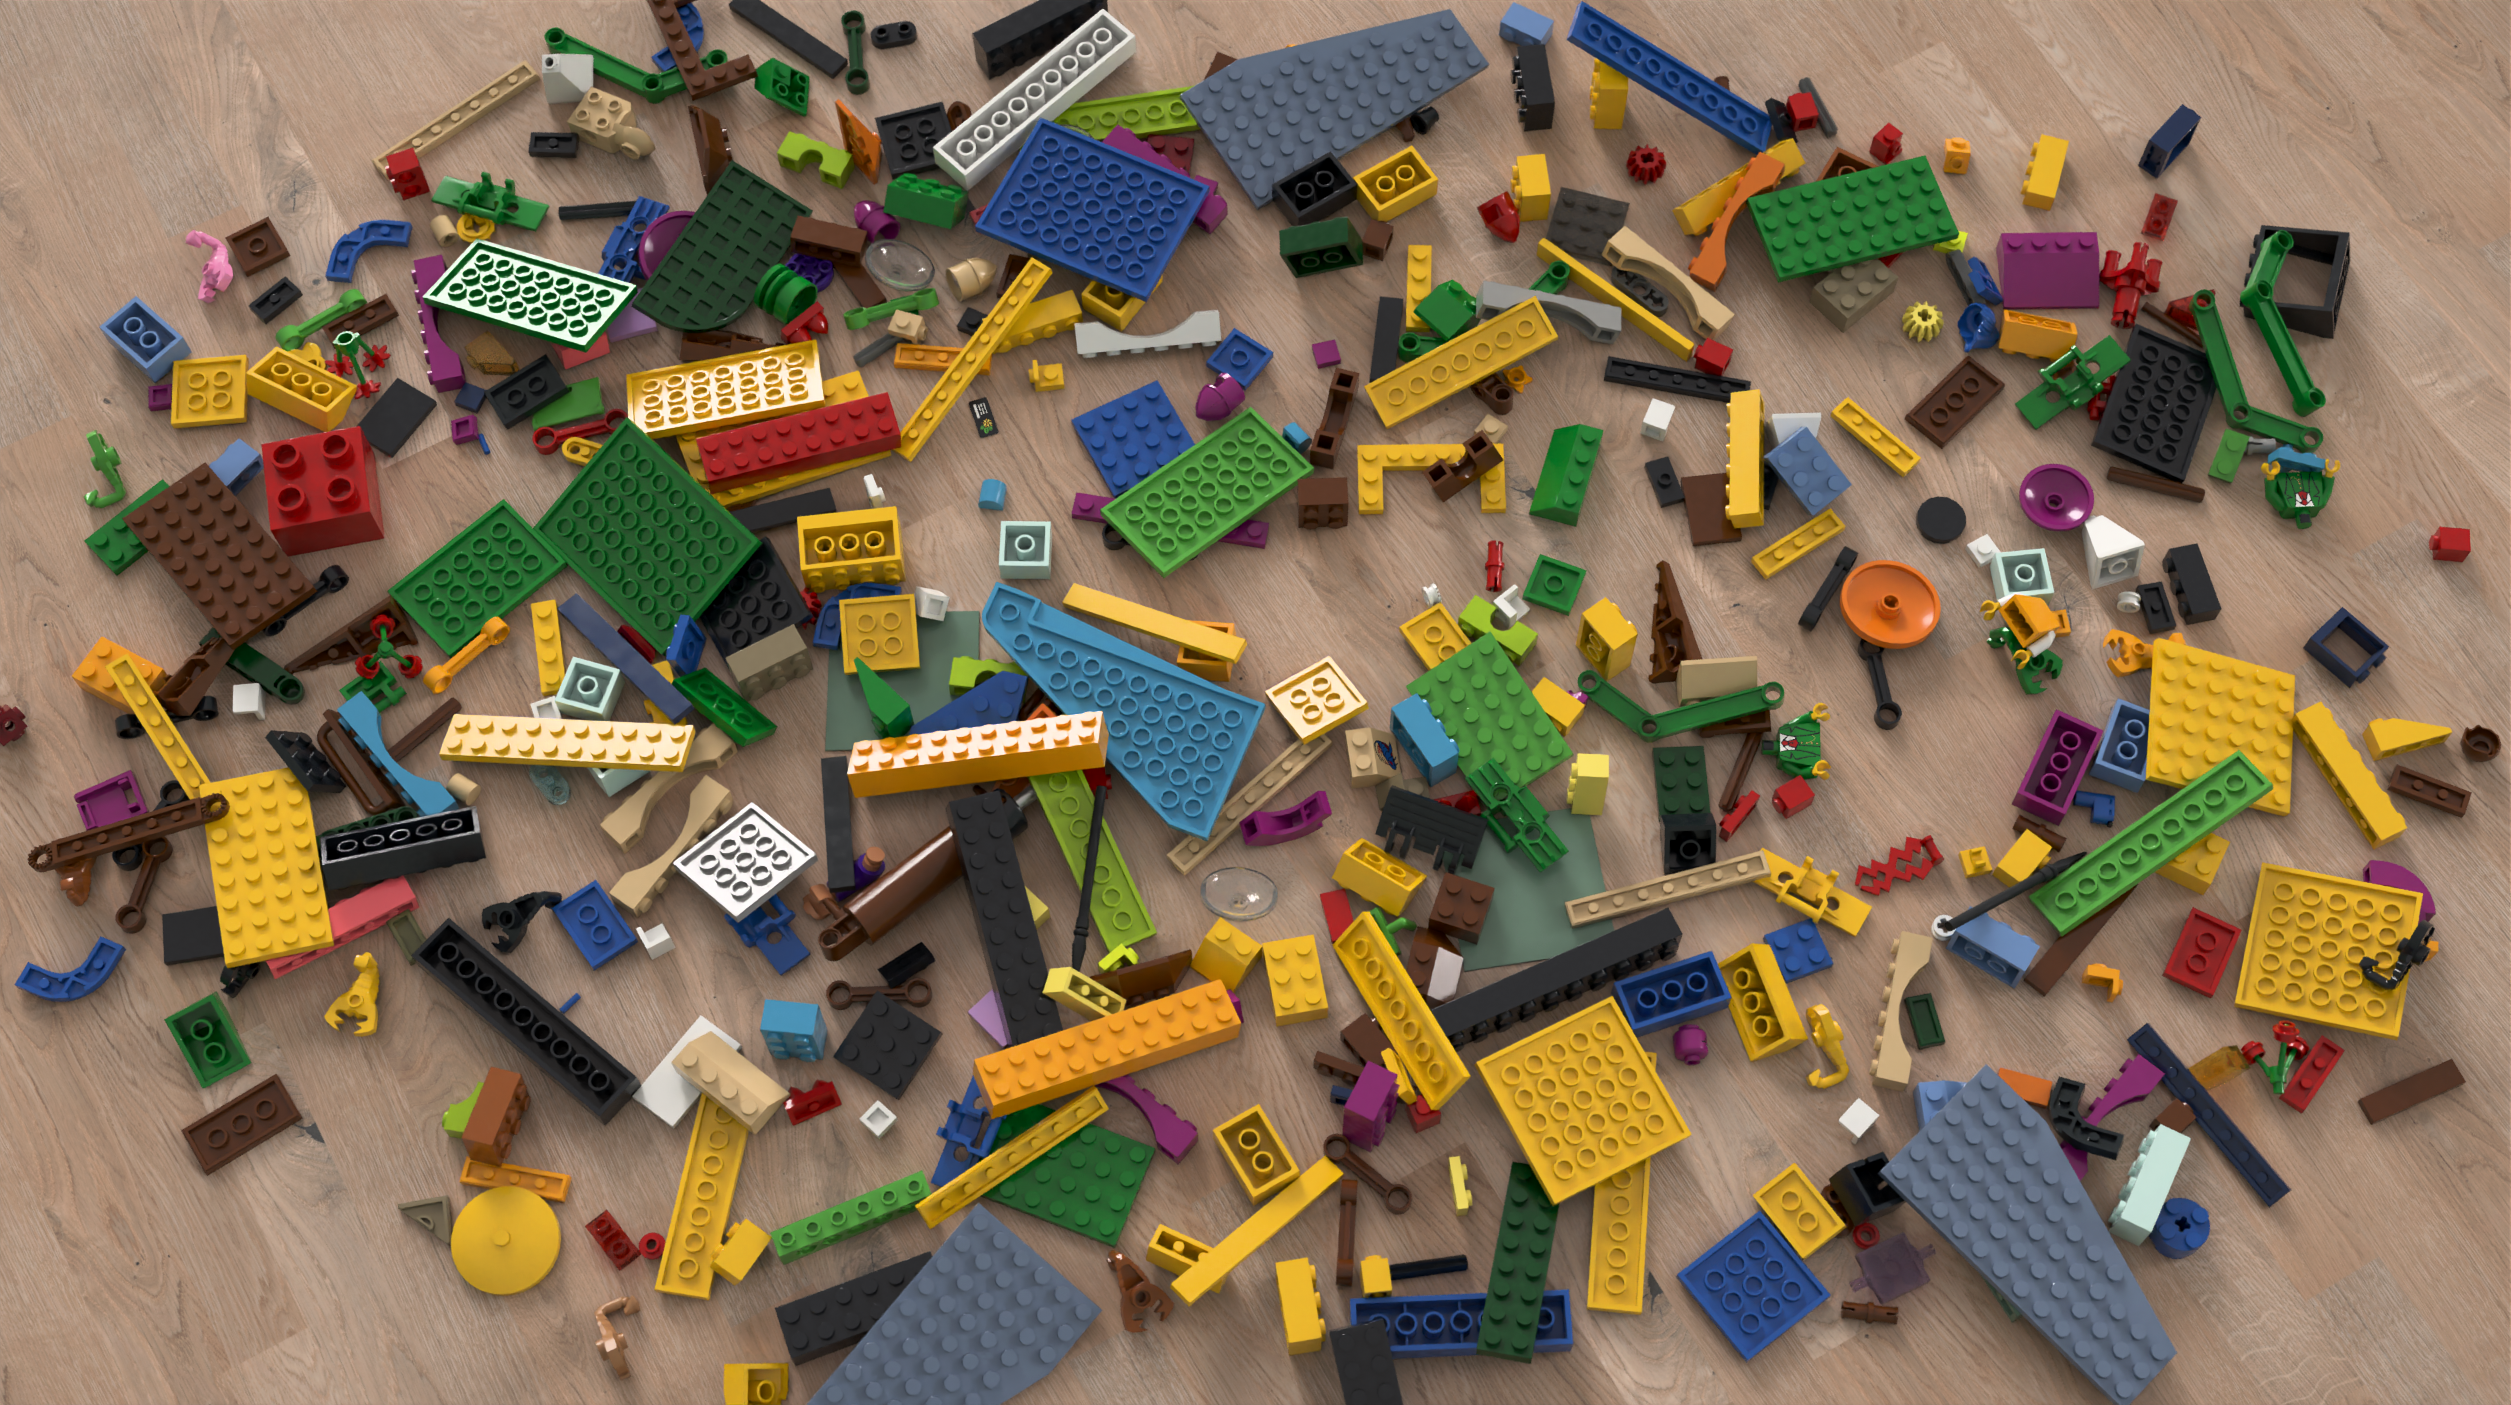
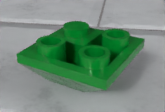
M773 57L756 68L758 77H755L754 88L767 99L803 117L807 115L810 76Z

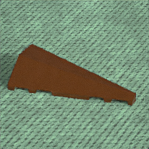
M714 330L705 333L683 332L679 360H707L783 346L784 344L779 342L776 345L765 344L762 338L729 330Z
M1664 560L1656 566L1659 570V583L1655 584L1658 599L1653 608L1651 639L1654 640V653L1650 654L1653 669L1652 674L1648 678L1649 682L1653 684L1676 681L1681 661L1702 659L1670 564Z
M390 595L286 664L284 670L293 675L296 672L308 669L311 671L320 666L335 665L377 653L378 645L382 640L372 634L370 622L376 619L378 615H386L387 618H392L395 622L393 633L387 638V641L393 645V650L405 645H416L418 639L406 614L392 595Z
M212 637L188 657L173 676L167 675L164 678L166 683L157 691L152 690L161 706L175 715H191L234 650L228 646L222 637Z

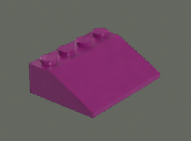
M2097 232L2001 233L1996 246L2003 309L2099 308V246Z

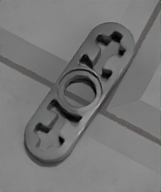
M1957 249L1946 253L1948 268L1967 305L1969 306L1976 302L1986 304L1985 298L1978 294L1968 275L1972 271L1962 252Z
M1617 267L1613 268L1611 282L1614 286L1654 316L1661 317L1666 314L1669 301L1662 292L1640 274L1619 270ZM1618 274H1619V275L1626 274V278H1625V277L1619 278V277H1618ZM1636 286L1644 287L1646 293L1638 295L1633 291V288ZM1653 303H1654V304H1658V303H1661V304H1662L1661 307H1660V306L1653 307Z

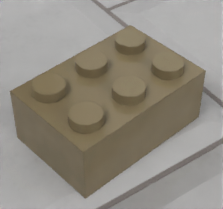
M1878 258L1840 267L1813 287L1809 302L1844 333L1894 292L1898 277Z
M794 624L726 657L732 678L743 699L747 702L758 700L764 693L772 689L782 688L788 681L796 677H804L813 669L808 649Z

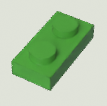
M2226 428L2208 475L2232 483L2250 436Z

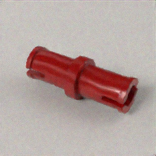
M1496 540L1488 542V561L1485 563V570H1487L1486 590L1491 592L1492 587L1493 592L1502 590V571L1505 567L1504 562H1502L1504 543L1498 541V545H1496Z

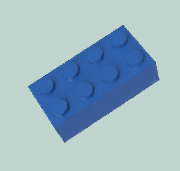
M1712 951L1614 982L1611 991L1614 1000L1636 1038L1726 1009L1732 998Z

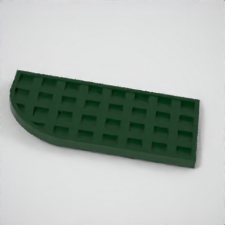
M732 160L637 295L631 307L658 324L679 332L705 333L732 324L747 311L753 302L757 285L765 273L774 265L779 264L789 249L790 236L797 216L810 217L813 210Z

